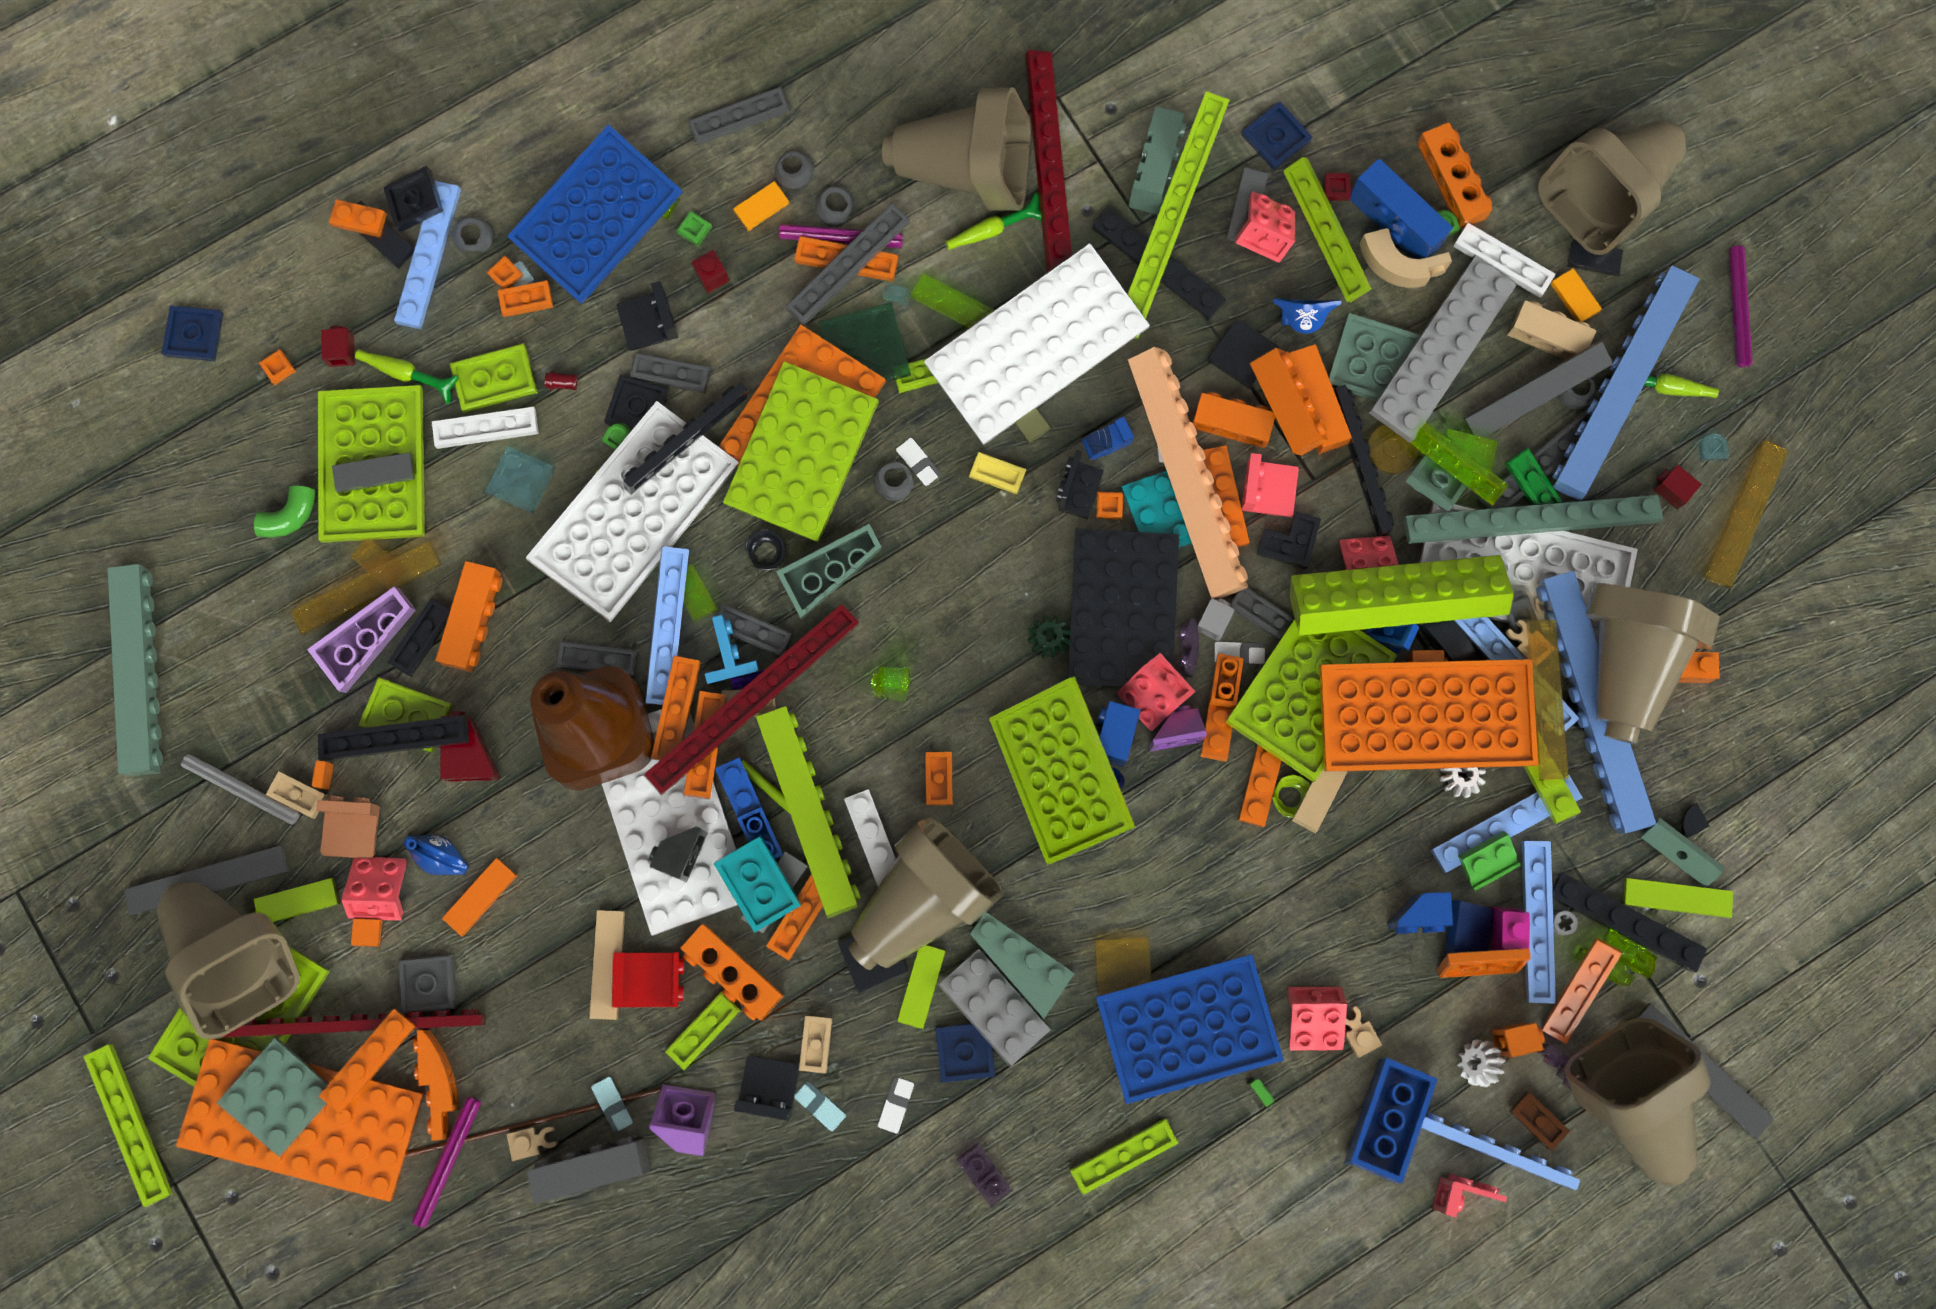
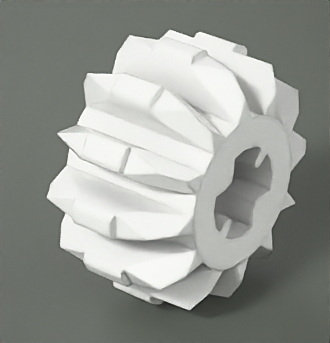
M1440 769L1441 772L1446 774L1440 777V782H1448V785L1444 788L1445 791L1454 788V797H1458L1462 792L1464 798H1468L1471 792L1474 794L1480 792L1478 785L1485 784V780L1479 777L1486 773L1485 769ZM1458 773H1466L1467 778H1459Z
M1473 1040L1472 1044L1464 1045L1465 1053L1461 1052L1458 1054L1463 1058L1462 1062L1457 1065L1463 1069L1461 1076L1464 1079H1468V1083L1475 1086L1488 1087L1490 1083L1499 1082L1497 1074L1505 1073L1500 1068L1501 1064L1506 1062L1503 1058H1499L1502 1050L1494 1047V1044L1490 1041Z

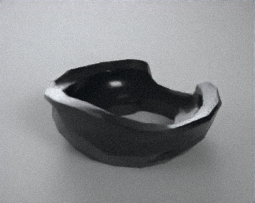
M763 529L755 531L746 542L745 549L753 566L757 569H776L786 556L785 542L773 530ZM765 542L773 544L777 550L774 559L768 562H758L754 552L759 545Z

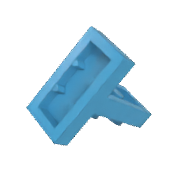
M724 614L713 616L712 620L725 667L706 672L707 684L759 671L757 659L739 664L736 663L740 656L737 645L731 644L729 634H733L730 618L725 619Z

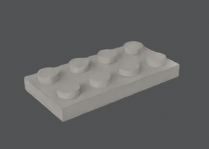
M980 949L974 952L938 985L1009 1067L1050 1031V1028Z

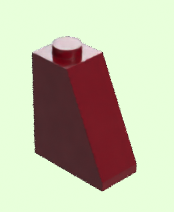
M451 711L449 716H441V718L467 716L469 743L440 747V779L445 782L499 780V773L474 719L465 715L463 711Z

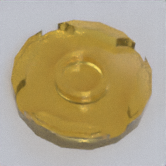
M1386 425L1378 427L1368 440L1370 446V454L1368 455L1371 463H1374L1379 471L1387 474H1399L1408 470L1416 461L1419 453L1417 438L1415 437L1409 443Z

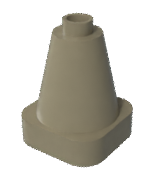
M981 88L977 96L976 105L898 125L893 135L884 137L882 157L886 166H894L896 174L900 177L979 195L989 211H1020L1024 205L1032 147L1031 123L1015 88Z
M1662 120L1653 121L1616 135L1606 129H1592L1570 144L1541 177L1538 185L1541 201L1585 250L1596 255L1607 254L1627 239L1659 206L1661 201L1660 190L1685 157V135L1677 125Z
M1595 583L1586 616L1599 623L1597 720L1607 723L1604 733L1605 737L1637 744L1640 731L1648 733L1653 731L1696 648L1712 649L1720 616L1700 603L1680 596L1612 584Z
M932 817L919 821L895 844V849L899 854L851 929L855 941L849 946V951L868 970H871L877 964L889 968L961 923L965 922L971 925L981 918L1004 895L1001 886L944 825Z
M177 882L163 892L157 907V917L170 958L166 968V978L182 1012L200 1037L215 1039L225 1036L281 1004L293 994L299 984L300 976L285 938L267 915L263 913L244 915L204 884L198 882Z
M1636 1018L1625 1021L1573 1055L1565 1065V1075L1575 1101L1608 1125L1647 1178L1667 1186L1679 1185L1688 1179L1690 1173L1697 1165L1694 1102L1708 1091L1711 1083L1710 1076L1701 1051L1695 1044L1653 1019Z

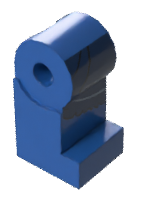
M1122 417L1113 424L1086 436L1081 442L1090 460H1095L1132 444L1134 436L1125 418Z

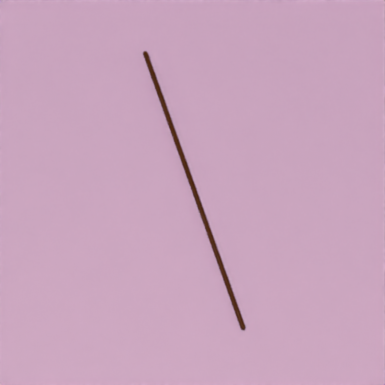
M661 1088L623 1096L621 1099L623 1102L657 1094L661 1092ZM599 1103L467 1136L464 1143L601 1108ZM447 1142L408 1151L405 1158L442 1149Z

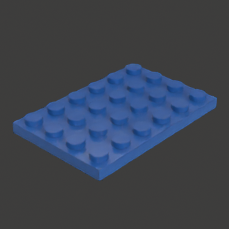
M608 124L507 237L576 300L583 304L680 197L683 191Z
M1252 954L1096 997L1125 1104L1284 1061Z

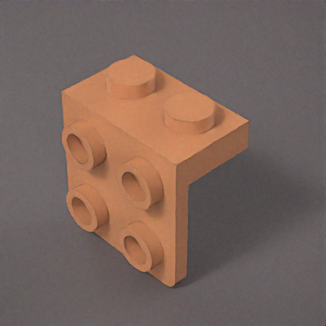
M327 796V800H317L316 811L325 813L321 854L332 857L373 858L375 855L380 806L370 803L368 798L354 797L353 802H343L344 797Z

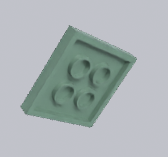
M1349 313L1329 374L1332 388L1346 385L1348 392L1351 391L1352 394L1377 401L1420 335Z
M274 1038L220 1098L217 1104L280 1157L327 1105L318 1096L327 1087L329 1082L278 1038Z

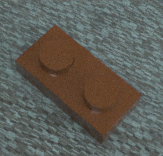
M1526 1092L1509 1110L1550 1151H1553L1570 1132L1530 1092Z

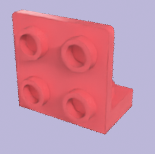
M1252 191L1249 195L1248 220L1237 234L1235 243L1280 263L1295 242V211L1288 205L1279 204L1264 194Z
M1251 453L1246 467L1242 511L1292 517L1299 468L1296 466L1261 462L1262 454Z
M1390 536L1339 540V547L1346 570L1399 565Z
M1159 653L1145 664L1117 692V695L1127 706L1141 709L1138 718L1150 731H1153L1196 691L1165 657Z
M353 858L342 896V903L348 919L402 920L404 911L399 899V893L407 866L405 858Z
M1288 987L1287 997L1291 1008L1290 1050H1343L1347 1002L1342 987Z
M1449 1174V1179L1440 1176L1432 1209L1457 1217V1213L1461 1212L1464 1205L1463 1190L1506 1202L1507 1197L1499 1194V1188L1477 1181L1475 1186H1472V1180Z

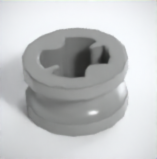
M1561 911L1553 915L1554 933L1564 936L1575 932L1578 922L1574 914L1568 911ZM1561 916L1570 922L1566 925V931H1564L1565 928H1559L1558 923L1561 922Z

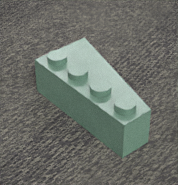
M1155 106L1147 141L1144 145L1132 188L1130 208L1158 215L1159 208L1162 206L1167 193L1164 191L1166 183H1171L1175 169L1170 168L1172 160H1178L1181 146H1177L1178 138L1183 139L1187 124L1182 123L1185 113Z
M867 524L776 571L800 619L802 620L881 551V545L870 524Z
M984 913L970 933V936L1044 1019L1074 973L990 914Z

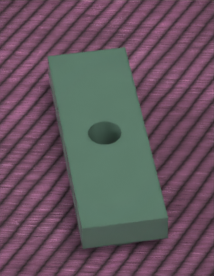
M1661 818L1656 821V825L1650 826L1641 836L1647 843L1705 887L1716 880L1725 870L1724 866Z

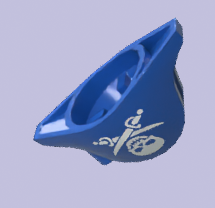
M1274 298V304L1282 309V325H1290L1294 330L1307 334L1321 328L1329 312L1339 306L1341 300Z
M407 836L403 843L416 865L428 874L465 875L469 867L453 843L443 836Z

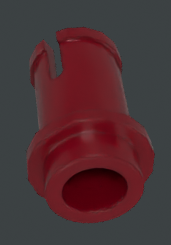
M551 370L550 373H545V388H550V391H553L554 388L577 390V374L554 373V370Z

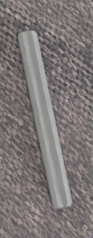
M187 754L181 761L183 768L289 824H295L300 817V813L295 809L267 796L193 755Z

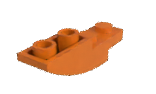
M1217 654L1204 722L1207 736L1202 741L1200 757L1224 762L1228 759L1232 727L1226 724V720L1237 706L1244 658Z
M418 1030L417 1036L414 1037L413 1041L414 1051L418 1053V1064H415L414 1075L415 1079L419 1081V1086L430 1085V1090L426 1093V1103L430 1107L431 1118L427 1120V1132L431 1135V1141L448 1139V1111L459 1110L455 1078L447 1056L430 1030Z

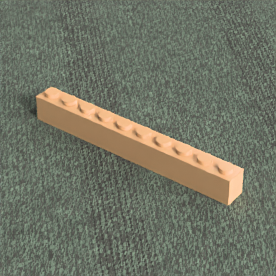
M1153 347L1128 359L1210 596L1211 598L1222 599L1248 588L1246 581L1248 580V575L1245 568L1239 562V549L1231 539L1229 533L1231 531L1230 524L1222 514L1221 499L1215 493L1212 485L1214 483L1213 476L1205 466L1204 451L1198 445L1195 437L1197 435L1196 428L1188 418V406L1186 401L1181 398L1179 380L1173 374L1170 367L1172 365L1171 358L1165 350Z

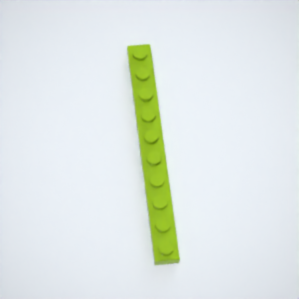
M1207 91L1201 102L1128 292L1129 298L1145 320L1230 101L1227 98Z

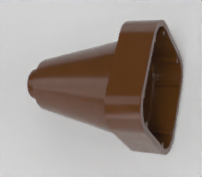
M605 666L581 675L565 671H554L544 675L533 687L530 704L545 769L554 780L571 790H585L636 773L645 768L651 761L655 740L643 694L638 683L623 669L615 666Z

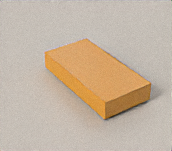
M774 181L733 208L745 228L750 231L787 206L789 200Z
M1574 268L1551 282L1550 285L1576 321L1584 322L1602 310Z

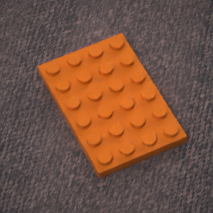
M800 325L718 447L739 462L737 467L739 466L783 362L874 398L885 384L886 379Z

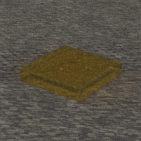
M1148 938L1094 941L1098 995L1109 994L1151 982Z

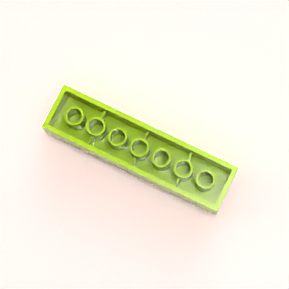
M1501 555L1292 575L1290 585V601L1299 636L1510 615L1514 596Z

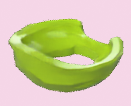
M1289 775L1283 777L1278 783L1272 799L1278 812L1283 816L1294 817L1310 785L1306 779L1298 775ZM1282 787H1293L1298 790L1301 799L1296 807H1287L1278 798Z

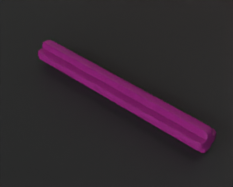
M780 224L779 238L799 240V237L802 236L833 243L850 244L863 230ZM899 233L886 247L901 248L903 245V235Z
M1732 246L1729 249L1736 362L1739 368H1746L1753 364L1745 248L1743 246Z
M474 1097L466 1098L413 1216V1225L420 1228L427 1226L479 1110L480 1100Z

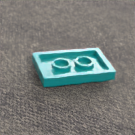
M1167 471L1121 487L1137 532L1179 534V548L1192 544Z
M761 835L713 863L754 933L801 906L800 900Z

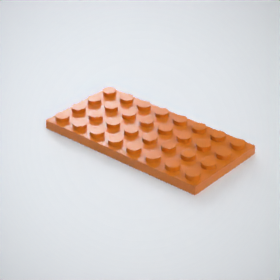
M1532 659L1319 665L1324 772L1538 766Z
M216 1038L209 1039L176 1147L388 1202L393 1200L424 1093L371 1079L342 1114H339L327 1104L284 1154L278 1157L217 1104L220 1098L262 1051ZM307 1063L329 1083L340 1072Z

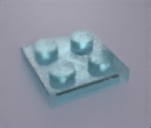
M507 446L485 492L490 496L534 514L555 471V467Z

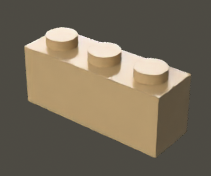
M1525 300L1519 307L1507 335L1567 360L1590 347L1596 330L1590 328L1585 322L1566 318V315L1561 312L1547 310L1538 302H1528Z

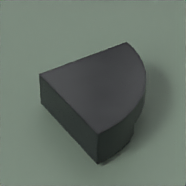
M1697 803L1692 804L1686 809L1681 826V833L1684 837L1689 838L1710 827Z

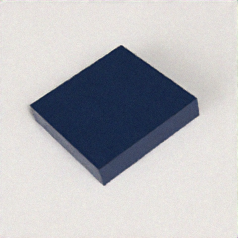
M1280 101L1245 128L1241 134L1273 171L1311 142L1313 138Z
M170 305L161 354L165 357L215 362L223 313L220 310Z
M1452 900L1453 925L1448 926L1445 954L1488 951L1494 910L1460 900Z
M973 1024L935 1028L941 1083L995 1077L992 1046Z

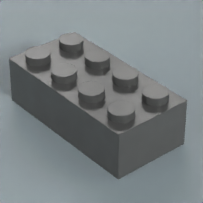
M636 1135L615 1141L616 1146L610 1147L609 1142L588 1148L589 1153L583 1154L581 1149L561 1155V1161H557L555 1156L535 1162V1168L527 1170L534 1204L650 1172L651 1167L644 1138L636 1140Z

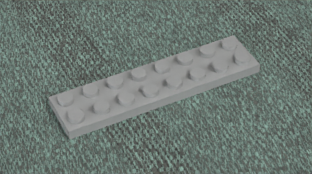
M1475 255L1369 411V414L1409 443L1412 442L1517 284Z

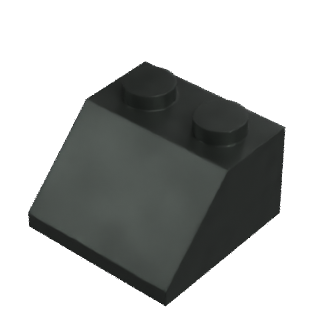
M694 827L660 841L658 847L654 846L649 855L648 861L651 862L649 867L687 882L708 833L699 827Z

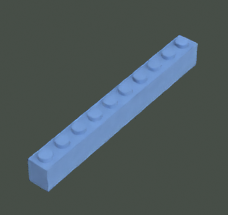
M1672 265L1667 273L1661 272L1654 286L1658 287L1656 293H1650L1643 307L1647 308L1644 316L1639 314L1632 326L1633 329H1636L1632 337L1629 335L1626 337L1621 346V349L1624 350L1622 357L1617 356L1609 369L1613 372L1611 378H1605L1598 392L1602 393L1598 401L1595 399L1592 401L1586 412L1590 414L1588 421H1582L1575 435L1579 436L1576 444L1571 442L1564 454V457L1568 458L1564 466L1559 464L1552 478L1556 479L1553 485L1555 490L1577 501H1581L1587 494L1700 278Z
M1570 571L1537 582V597L1540 602L1544 603L1546 609L1544 613L1545 622L1549 628H1552L1554 634L1552 643L1555 651L1560 653L1562 659L1560 667L1563 676L1568 678L1570 684L1568 689L1570 699L1573 703H1577L1578 723L1581 728H1584L1587 736L1585 738V745L1588 752L1592 753L1595 761L1593 770L1603 786L1601 795L1611 811L1609 815L1610 823L1613 829L1617 830L1618 834H1626L1656 825L1631 744L1605 737L1604 733L1607 723L1597 720L1599 646L1590 618L1586 616L1587 609L1575 572Z

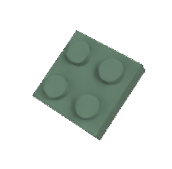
M1429 450L1406 482L1416 491L1421 492L1434 501L1436 505L1449 512L1472 479Z

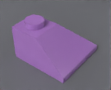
M1190 706L1176 708L1175 712L1171 713L1149 745V752L1201 743L1207 734L1198 708L1191 709Z
M662 1085L651 1120L650 1130L676 1152L703 1156L710 1133L716 1093Z

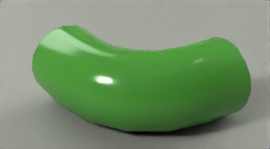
M290 486L286 505L281 510L276 512H257L254 520L256 536L281 537L300 529L311 515L316 491L304 486Z

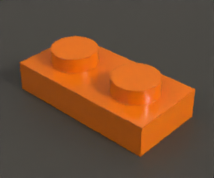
M336 200L329 224L332 227L380 237L387 213L384 210Z
M548 280L498 290L503 317L554 307Z
M925 752L926 806H952V752Z

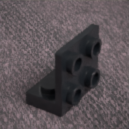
M661 281L651 283L653 293L616 304L630 351L679 338Z
M1076 450L1075 456H1069L1064 474V478H1067V481L1061 480L1056 502H1060L1059 511L1088 520L1104 470L1081 463V451Z
M748 1056L740 1096L735 1102L734 1111L785 1121L790 1120L800 1065Z

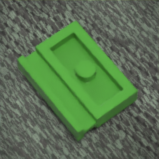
M1505 831L1458 855L1465 875L1469 879V885L1475 891L1521 866L1516 858L1517 854L1509 834Z

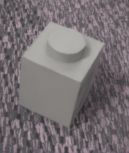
M1211 598L1195 631L1219 642L1235 609L1231 608V604L1226 600Z

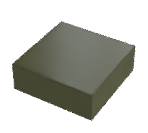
M1036 408L1014 423L1029 444L1050 430V426Z

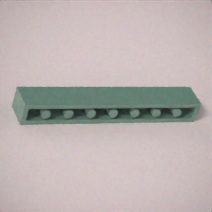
M140 564L109 567L107 569L118 774L128 777L160 773L163 755L159 750V740L161 739L162 732L157 718V714L160 712V703L156 698V688H158L159 680L155 673L154 664L157 661V652L153 646L156 628L152 622L154 600L150 592V587L153 585V577L149 569Z

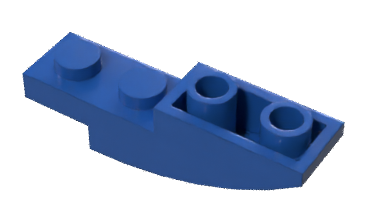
M740 757L716 767L715 770L747 841L750 842L761 835L773 857L776 859L782 856L783 852Z

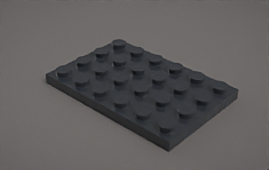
M1075 529L1067 679L1075 677L1078 685L1123 687L1145 664L1159 653L1173 666L1179 534Z

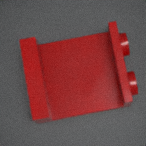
M613 952L611 1007H678V1002H683V985H678L679 974H684V958H679V952Z

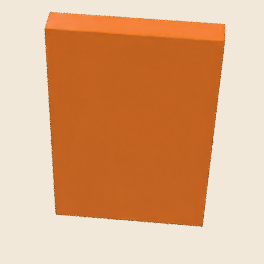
M1530 948L1447 954L1437 968L1438 977L1451 978L1518 973L1531 959Z

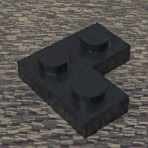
M1296 512L1289 535L1264 529L1256 555L1307 569L1321 519Z

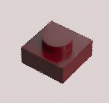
M1325 173L1324 192L1328 201L1350 200L1351 173Z

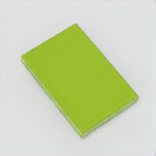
M524 343L450 363L452 375L459 376L455 387L463 413L538 393Z
M378 677L358 726L369 728L438 719L441 716H449L453 704ZM436 747L425 748L422 750L434 753Z

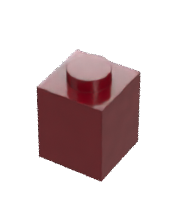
M714 250L691 262L695 274L707 294L729 282L726 270Z
M331 326L330 329L321 330L322 360L329 367L355 365L354 336L343 326Z
M1677 465L1671 470L1666 468L1657 477L1656 480L1659 484L1653 490L1678 510L1690 500L1702 484Z

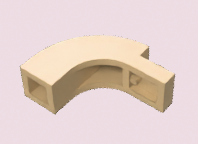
M1388 228L1364 234L1359 243L1364 259L1375 274L1383 280L1400 287L1417 288L1426 286L1431 277L1444 274L1452 262L1449 252L1424 259H1411L1402 255L1394 246Z

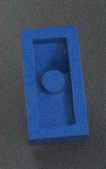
M1411 624L1366 629L1364 633L1392 652L1399 654L1401 649H1410L1419 626Z

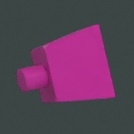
M1492 906L1494 914L1491 928V951L1529 949V912L1521 908Z

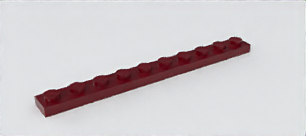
M1028 50L1025 54L1046 272L1048 274L1072 256L1052 52Z
M843 604L839 605L650 768L643 777L662 796L859 624L857 619Z
M478 1009L461 1010V1015L450 1016V1010L433 1011V1017H423V1012H406V1018L416 1025L415 1029L485 1025V1014L478 1015ZM390 1013L378 1014V1019L367 1020V1014L351 1015L350 1021H340V1016H323V1022H312V1017H296L295 1023L285 1024L284 1018L267 1019V1024L256 1025V1019H253L219 1038L374 1031Z

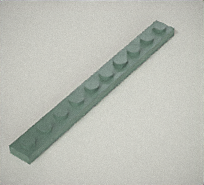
M1652 495L1405 516L1403 521L1407 542L1412 544L1660 523L1664 518L1659 496Z

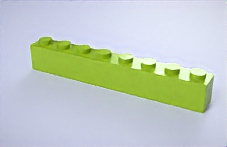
M785 706L756 716L827 919L858 908L856 901L861 898L856 884L850 886L847 875L852 873L847 859L841 861L838 851L843 848L838 834L832 836L829 826L834 823L829 809L823 811L820 801L825 800L820 785L814 786L812 777L816 773L811 760L805 761L803 752H806L807 748L803 737L797 738L794 728L799 726L794 712L788 713Z

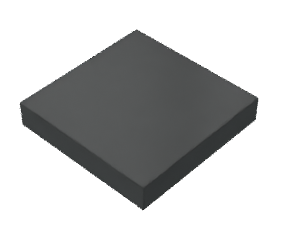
M454 955L398 960L401 1014H406V1012L457 1009Z

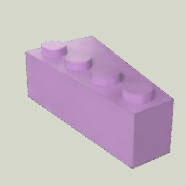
M393 587L307 650L339 692L347 693L416 609L401 589Z

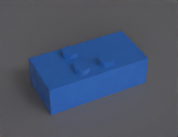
M1380 158L1357 179L1351 192L1350 200L1381 230L1388 228L1393 244L1402 248L1412 259L1431 257L1443 245L1453 229L1442 216Z
M1389 1058L1379 1059L1344 1162L1393 1183H1403L1438 1078Z

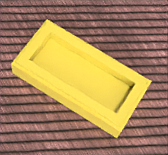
M978 452L969 477L1018 494L1026 469Z

